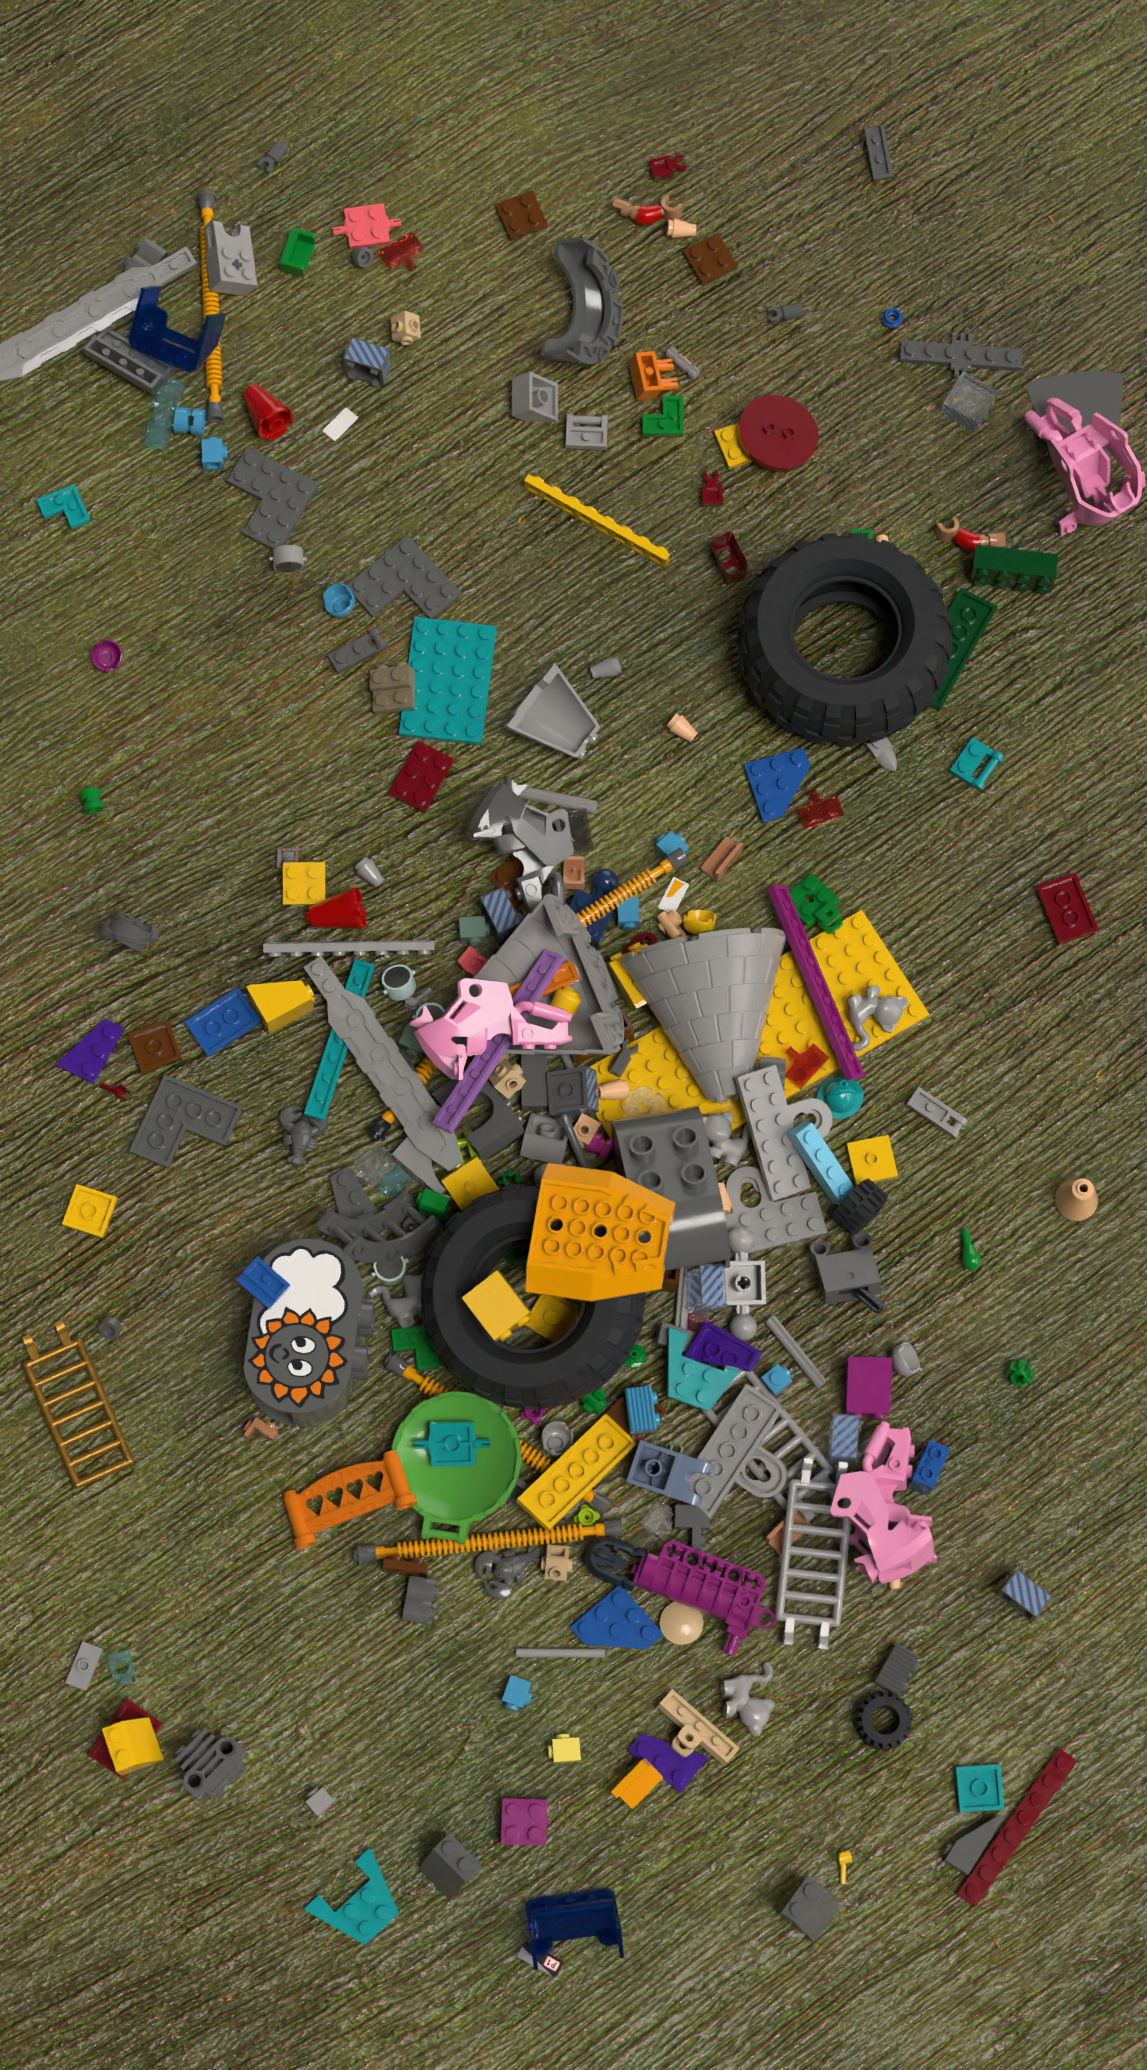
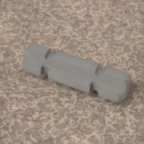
M670 347L667 350L665 356L672 358L673 363L684 373H688L687 375L694 380L699 376L700 370L696 366H692V363L681 353L678 354L674 347Z

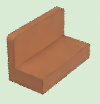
M725 837L701 866L700 871L715 882H718L742 852L743 843L739 842L736 844L728 837Z
M795 1510L794 1524L811 1526L810 1522L807 1523L799 1511ZM785 1519L765 1538V1541L779 1556L782 1555ZM793 1533L792 1544L802 1535L801 1533Z

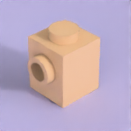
M583 1113L573 1129L582 1149L583 1147L587 1149L595 1133L599 1132L601 1123Z

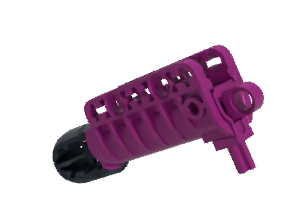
M608 1536L594 1540L587 1548L585 1554L586 1567L596 1578L615 1586L622 1584L623 1589L631 1592L636 1586L724 1620V1624L728 1625L726 1633L729 1635L722 1652L735 1657L741 1639L745 1640L750 1625L762 1630H768L775 1623L773 1612L758 1606L766 1582L764 1577L757 1572L676 1541L665 1543L659 1557L651 1553L647 1556L648 1550L640 1547L635 1549L630 1543ZM605 1546L613 1548L615 1553H618L620 1550L628 1553L630 1557L642 1559L640 1564L633 1565L631 1571L635 1576L633 1582L627 1580L625 1576L619 1577L610 1573L611 1570L609 1568L602 1570L597 1567V1565L601 1567L609 1565L613 1567L615 1572L619 1569L624 1570L627 1560L623 1559L621 1553L615 1556ZM671 1548H674L675 1554L672 1557H669L668 1551H670ZM682 1551H683V1552H685V1554H684V1556H683V1558H682V1562H680V1561H679V1558H680L681 1553H682ZM691 1555L695 1556L698 1559V1564L692 1566L687 1563L686 1558ZM703 1559H704V1560H706V1562H705V1564H704V1565H706V1566H704V1568L701 1570V1569H699V1568H700V1566H701V1564H702V1562H703ZM712 1564H715L717 1569L714 1573H711L709 1568ZM725 1567V1568H727V1569H726V1571H725V1573H724V1575H723V1578H722V1577H720V1575H721V1573H722V1572H720V1571H722V1569ZM734 1571L738 1573L739 1580L736 1582L731 1581L728 1578L729 1572ZM744 1576H748L745 1581L753 1582V1580H757V1585L760 1587L752 1589L751 1583L745 1582L744 1586L740 1584ZM763 1613L771 1616L772 1621L768 1626H763L759 1622V1616Z

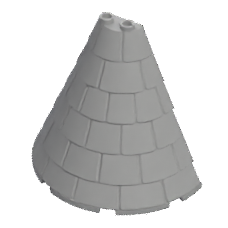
M546 894L531 914L529 913L513 934L510 935L498 952L491 956L479 973L472 979L507 983L509 988L525 981L545 949L562 955L565 959L563 964L572 961L580 977V982L568 986L578 991V996L581 998V1003L575 1015L571 1018L570 1023L568 1022V1036H572V1041L556 1045V1049H543V1045H535V1049H522V1045H512L511 1042L504 1054H614L621 1049L619 1045L624 1042V1020L622 1011L614 1003L618 995L609 970L600 951L590 946L591 935L578 916L567 904L560 906L558 904L560 899L557 896ZM475 985L469 987V994L472 997H477L479 994V989ZM555 993L539 999L538 1002L550 1005ZM458 997L455 998V1000L449 1005V1007L442 1013L440 1017H442L446 1013V1011L452 1006V1004L458 999ZM462 1003V1004L457 1008V1010L460 1009L464 1004ZM529 1015L526 1019V1023L550 1030L557 1023L533 1015ZM466 1037L451 1038V1041L455 1044L466 1046Z
M750 928L712 931L691 937V941H687L686 937H679L641 948L637 956L635 952H630L621 957V964H623L634 980L635 986L663 1026L665 1034L678 1051V1055L694 1076L708 1101L715 1100V1103H723L728 1101L727 1098H735V1101H740L734 1077L755 1070L754 1065L761 1045L760 1040L786 941L784 931L775 928H759L752 930V933Z

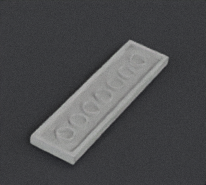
M435 940L265 942L263 944V953H268L269 957L281 956L282 952H290V956H302L303 952H311V956H324L325 952H332L333 956L345 955L346 951H354V955H366L367 951H375V955H388V951H396V954L404 955L409 954V950H418V954H430L431 950H435Z

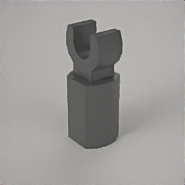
M278 139L266 154V158L259 160L258 168L261 169L262 166L268 165L269 167L266 169L268 175L271 174L274 169L273 165L277 164L289 149L288 145Z
M802 303L781 306V308L770 307L767 310L768 314L776 315V317L770 318V324H776L781 319L789 320L804 317Z
M628 1039L623 1042V1051L617 1054L608 1069L611 1074L619 1078L630 1063V1056L635 1055L639 1047L636 1044L634 1049L629 1050L627 1048Z

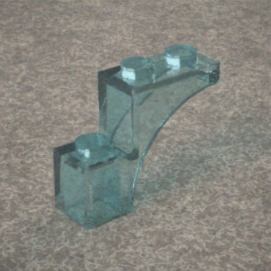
M176 379L165 380L157 391L153 416L147 424L145 446L165 450L169 445L175 409L185 392L186 384L180 383Z

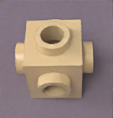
M404 310L392 316V340L402 345H411L414 341L420 339L419 315Z
M507 1059L498 1065L489 1076L493 1086L508 1099L516 1091H519L526 1082L522 1075L523 1069L517 1063L511 1064Z
M547 1544V1556H542L541 1570H545V1579L567 1581V1572H572L573 1559H569L570 1546Z

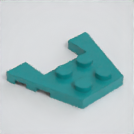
M668 1328L667 1397L708 1412L740 1370L724 1367L722 1371L681 1356L688 1334Z
M370 1848L355 1861L370 1880L344 1905L334 1912L325 1900L318 1895L304 1908L308 1913L364 1945L369 1943L399 1915Z

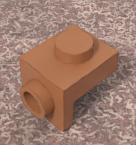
M569 856L564 860L563 885H565V889L584 890L585 857Z
M257 1417L254 1421L250 1420L243 1429L245 1431L244 1437L247 1440L251 1438L256 1430L272 1442H275L279 1436L276 1431L277 1427L268 1420L264 1423Z

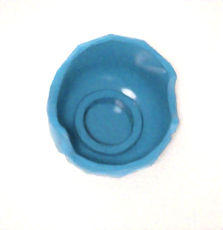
M335 583L329 586L323 594L324 607L333 617H344L351 613L355 606V597L351 589L343 583Z

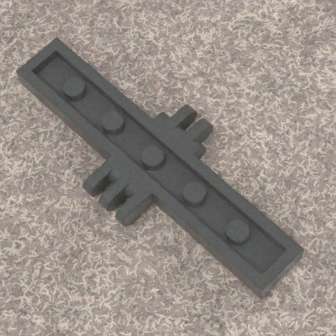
M952 332L951 344L901 340L900 362L950 366V370L954 371V378H958L959 371H962L963 379L966 378L964 374L970 372L971 368L1021 371L1023 349L972 346L973 334H968V341H964L965 333H960V340H956L957 333Z

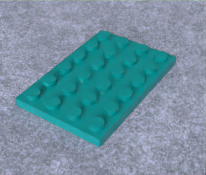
M414 617L408 665L415 670V709L402 711L399 736L482 746L497 626Z

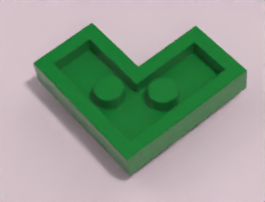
M663 396V414H643L642 437H683L684 435L683 396Z
M425 1326L391 1330L394 1352L416 1350L418 1371L440 1369L439 1358L432 1350Z

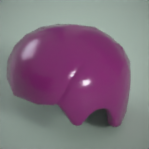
M109 639L97 643L91 652L92 663L98 670L103 672L117 669L123 659L121 647L117 642Z

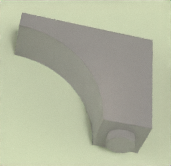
M407 1137L392 1153V1159L425 1188L446 1195V1189L439 1183L434 1174L432 1159L416 1149L409 1137Z

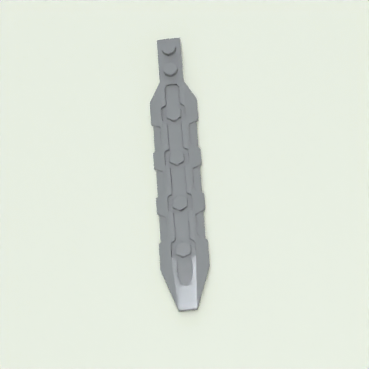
M188 247L182 248L153 266L130 268L105 286L80 297L79 301L67 308L44 318V321L23 333L20 332L0 344V382L24 377L41 367V364L62 352L69 351L87 337L112 326L113 322L153 302L163 285L198 266Z
M322 956L306 965L304 970L327 1001L329 1024L338 1037L343 1039L356 1058L358 1066L363 1073L368 1075L380 1092V1097L386 1106L391 1108L403 1125V1130L416 1149L447 1171H451L460 1165L462 1160L454 1131L452 1134L435 1127L432 1123L441 1109L440 1106H437L423 1087V1082L399 1052L400 1049L393 1039L388 1037L375 1018V1013L365 999L345 990Z

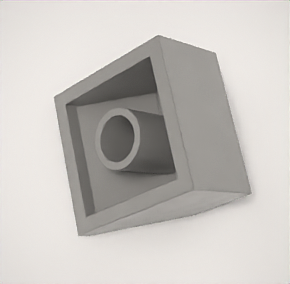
M530 371L512 378V416L525 422H557L558 383Z
M531 1113L524 1133L520 1156L530 1160L536 1159L562 1165L569 1139L561 1120Z

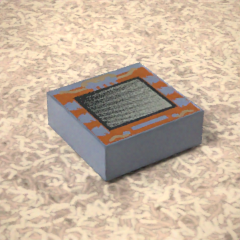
M278 848L277 870H283V862H299V848Z

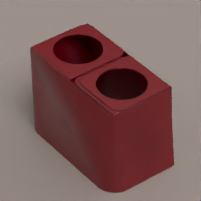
M730 531L714 538L710 553L726 584L729 585L745 578L748 562L733 533L731 534ZM726 549L730 552L731 558L728 562L720 561L717 555L719 550ZM732 566L739 569L734 574L726 572L727 568Z

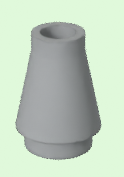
M611 656L590 667L593 679L618 676V673H622L618 657L612 658Z
M365 857L354 867L357 871L356 874L371 883L375 888L385 880L372 859L369 860Z

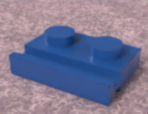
M258 1256L243 1271L241 1276L236 1279L237 1283L269 1310L291 1287L285 1279Z

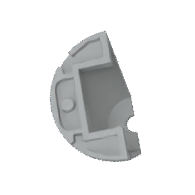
M553 664L541 677L542 679L533 686L507 720L508 724L506 723L504 727L509 731L580 760L587 752L585 749L586 744H592L599 736L596 732L599 730L600 725L558 666Z

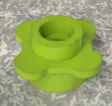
M582 1505L580 1507L581 1511L574 1517V1522L576 1524L582 1523L584 1527H590L600 1518V1514L590 1509L588 1505Z

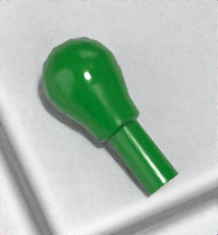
M963 1229L960 1231L964 1245L962 1247V1264L968 1270H976L981 1264V1258L972 1244L969 1229Z

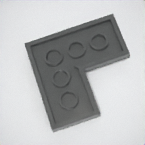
M248 447L227 479V484L261 501L245 527L243 536L272 551L278 546L285 545L319 488V483Z
M408 535L346 585L351 589L355 600L372 618L402 593H405L423 614L430 619H435L462 596V592Z
M164 1074L129 1152L169 1169L186 1131L226 1147L243 1111V1107Z

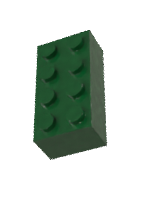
M976 544L971 559L969 583H974L976 586L991 585L998 589H1005L1006 587L1015 588L1016 591L1021 592L1031 590L1038 594L1051 593L1057 574L1058 554Z

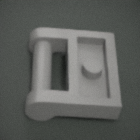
M567 413L566 448L606 450L608 415L577 416L573 415V413ZM573 424H596L601 425V428L575 427L573 426Z

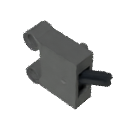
M858 1232L853 1236L852 1251L831 1255L829 1244L826 1241H814L810 1246L811 1263L816 1267L826 1305L859 1299L874 1313L882 1312L884 1304L874 1296L881 1294V1280L872 1252V1237L870 1234Z

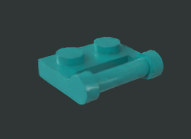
M972 737L949 773L974 789L982 791L985 786L984 782L997 763H1001L1004 756ZM985 756L990 758L978 778H973L972 775Z

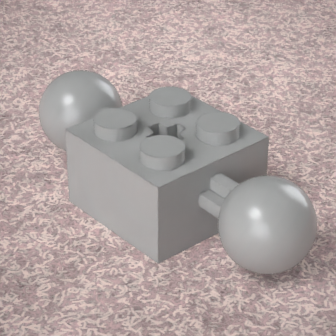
M738 1226L733 1228L728 1234L729 1248L735 1252V1261H730V1268H723L719 1273V1278L724 1273V1280L719 1284V1290L725 1284V1290L720 1295V1300L725 1296V1302L720 1306H736V1315L730 1321L729 1330L731 1335L742 1341H747L757 1331V1323L749 1315V1306L766 1304L765 1261H748V1252L755 1244V1237L749 1228ZM741 1278H743L744 1282H747V1286H744L743 1289L737 1284Z

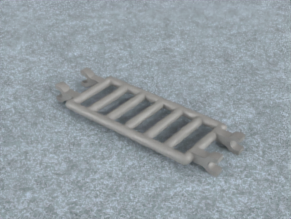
M740 1370L726 1388L728 1390L746 1376L754 1385L752 1386L754 1389L781 1406L753 1371ZM734 1402L717 1415L712 1409L708 1412L702 1410V1412L717 1429ZM783 1409L779 1415L781 1420L771 1427L760 1446L764 1445L783 1428L788 1426L795 1436L773 1454L781 1459L798 1444L802 1443L809 1452L803 1458L816 1460L823 1468L810 1481L832 1483L828 1477L834 1472V1468L786 1410ZM802 1459L787 1470V1482L801 1471ZM751 1460L747 1464L758 1480L762 1482L770 1480L764 1473L767 1470L764 1462L757 1465L754 1460ZM797 1490L796 1502H803L801 1498L811 1490ZM827 1492L833 1500L835 1493ZM781 1493L773 1496L782 1509L786 1510L788 1498L785 1499ZM799 1511L807 1523L815 1516L813 1512Z
M802 1458L800 1480L792 1479L789 1482L775 1619L785 1621L782 1644L793 1645L794 1623L820 1625L817 1648L828 1649L829 1628L839 1627L841 1623L852 1520L849 1517H843L842 1529L794 1524L795 1510L831 1515L830 1505L796 1502L798 1488L835 1493L841 1474L847 1473L848 1463L837 1462L835 1484L810 1481L813 1459ZM845 1498L844 1507L840 1508H848L851 1505L850 1500ZM793 1533L841 1538L840 1550L832 1551L791 1546ZM790 1555L838 1560L837 1574L789 1568ZM788 1577L836 1582L835 1596L787 1590ZM785 1599L834 1605L832 1618L785 1613Z

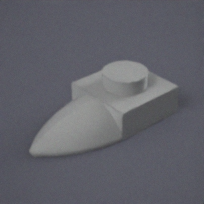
M887 737L870 744L863 742L880 765L886 769L896 771V756L892 749L893 746Z

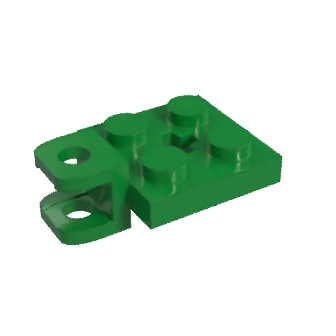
M812 873L789 891L801 922L808 928L817 922V925L823 931L833 934L843 926L840 911L836 907L840 903L839 897ZM813 897L814 902L805 903L807 898Z

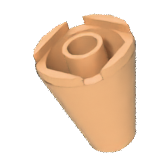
M1070 1179L1062 1183L1057 1189L1055 1205L1064 1218L1070 1221H1082L1095 1212L1098 1205V1196L1093 1184L1089 1180Z

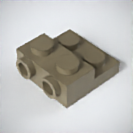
M397 662L395 667L377 665L376 669L370 670V690L373 692V712L376 715L415 709V670L407 663Z

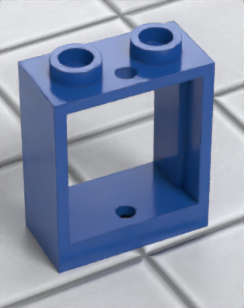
M929 1440L908 1488L928 1496L935 1486L950 1448Z

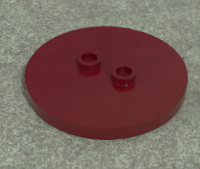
M766 395L753 400L744 409L738 422L737 434L742 449L752 461L769 470L790 471L797 469L811 458L817 447L818 429L814 418L802 404L786 396Z

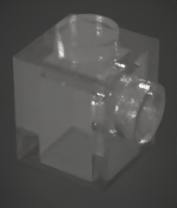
M655 1502L640 1523V1526L656 1538H659L663 1531L668 1532L674 1523L672 1520L674 1515L671 1512L672 1508L664 1502L660 1504Z

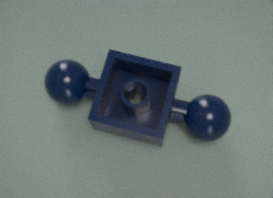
M603 868L594 873L591 881L594 889L592 895L577 889L569 906L575 914L579 912L582 915L581 910L587 912L585 909L587 906L591 910V904L596 906L595 901H598L600 904L599 899L601 897L604 900L603 896L608 895L609 892L613 893V890L617 889L618 877L614 871ZM615 905L614 910L609 907L611 912L607 913L606 910L604 911L606 913L605 916H602L600 913V919L595 916L597 921L593 922L591 919V925L586 922V929L591 935V942L589 944L595 949H599L616 912Z

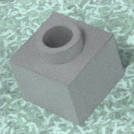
M323 1787L320 1790L315 1788L307 1795L309 1799L306 1803L317 1817L335 1803Z

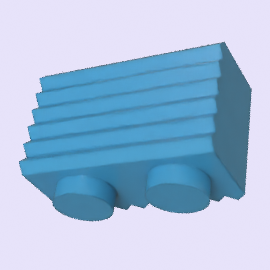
M651 1386L626 1388L625 1399L630 1435L656 1432L657 1426H660L659 1412L655 1413L654 1404H658L656 1391H652Z

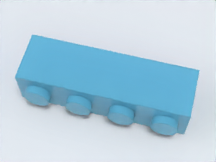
M803 1121L789 1131L787 1136L830 1202L840 1205L855 1187L814 1124Z

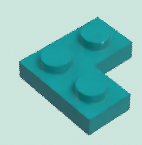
M75 484L36 499L45 520L65 513L72 530L91 522Z

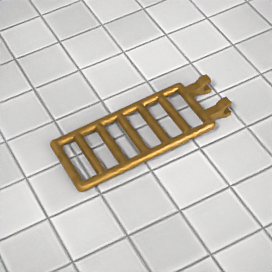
M60 1320L54 1324L63 1345L39 1355L31 1335L28 1334L22 1337L31 1358L24 1361L22 1367L71 1483L75 1489H78L131 1466L134 1463V1458L84 1341L81 1338L71 1341L63 1320ZM77 1348L82 1360L37 1379L32 1367ZM86 1368L90 1380L45 1399L41 1389L42 1386ZM94 1387L98 1400L54 1419L49 1408L50 1406ZM101 1407L103 1408L106 1420L62 1439L58 1426ZM111 1427L115 1436L114 1440L70 1458L66 1446ZM115 1448H120L123 1460L79 1479L74 1466Z

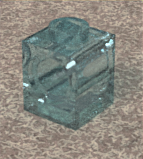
M126 1650L108 1655L113 1681L119 1683L120 1686L133 1683L132 1679H136L137 1675L132 1652ZM121 1663H127L129 1666L128 1672L123 1675L118 1674V1666Z

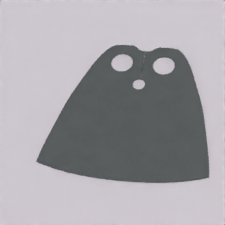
M1106 371L1066 373L1042 378L1026 385L1031 402L1040 418L1046 415L1048 407L1046 401L1050 398H1058L1079 410L1082 416V427L1090 424L1093 414L1096 412L1119 427L1123 393V374ZM1055 413L1061 424L1070 431L1073 430L1069 421ZM1105 447L1104 451L1109 456L1111 453Z

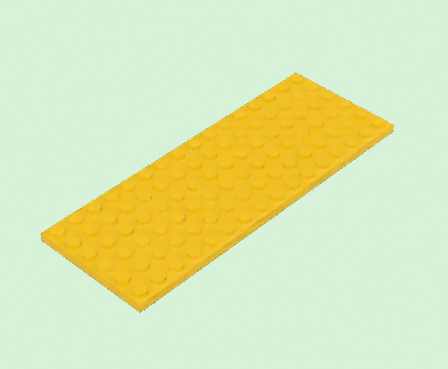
M862 910L843 920V926L833 934H828L824 931L809 940L852 1046L854 1043L861 1042L862 1038L856 1033L854 1025L850 1022L848 999L857 994L864 998L866 997L865 991L878 984L880 988L878 998L887 995L894 997L903 996L909 1002L906 1008L903 1009V1014L891 1033L885 1032L882 1029L881 1024L876 1021L874 1015L869 1016L863 1025L865 1031L871 1037L869 1046L862 1051H855L857 1058L929 1017L928 1011ZM792 950L780 958V965L773 986L774 991L756 1062H760V1057L786 1059L784 1085L786 1100L841 1068L833 1053L832 1045L826 1036L825 1028L817 1014V1009L810 997L808 987L802 978L801 970ZM662 1025L627 1045L629 1050L634 1049L636 1044L639 1047L637 1053L630 1056L631 1061L620 1078L611 1074L608 1069L617 1054L622 1052L623 1049L589 1067L596 1070L597 1086L621 1079L625 1080L629 1087V1095L624 1097L623 1100L598 1099L599 1112L594 1113V1115L601 1123L609 1139H612L611 1121L693 1106L699 1107L702 1116L707 1114L709 1116L718 1113L723 1114L727 1111L732 1112V1131L747 1123L741 1100L735 1101V1098H727L728 1101L723 1103H715V1100L708 1101L694 1076L678 1055V1051L665 1034Z

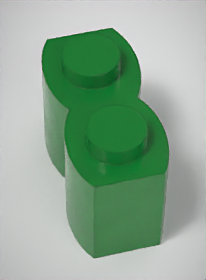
M425 1188L424 1192L420 1191L416 1201L417 1208L420 1209L419 1213L428 1217L433 1215L437 1220L445 1222L451 1205V1197Z

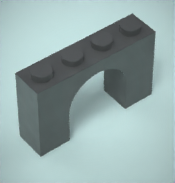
M489 1078L472 1103L485 1102L490 1104L494 1108L493 1114L487 1123L467 1136L471 1148L482 1161L525 1133L522 1126L524 1123L522 1117L517 1112L514 1114L511 1111V1104L506 1098L502 1100L499 1096L501 1093L493 1084H489ZM458 1079L449 1081L432 1093L436 1104L440 1108H442L459 1082Z

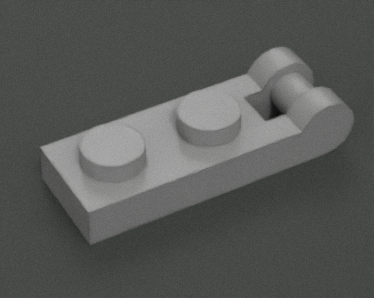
M918 1087L906 1105L946 1132L953 1139L958 1137L961 1127H965L968 1123L966 1118L920 1087ZM950 1118L955 1121L952 1126L947 1123Z

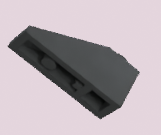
M998 1815L955 1841L953 1845L949 1843L943 1852V1855L946 1856L943 1862L967 1876L1003 1817Z

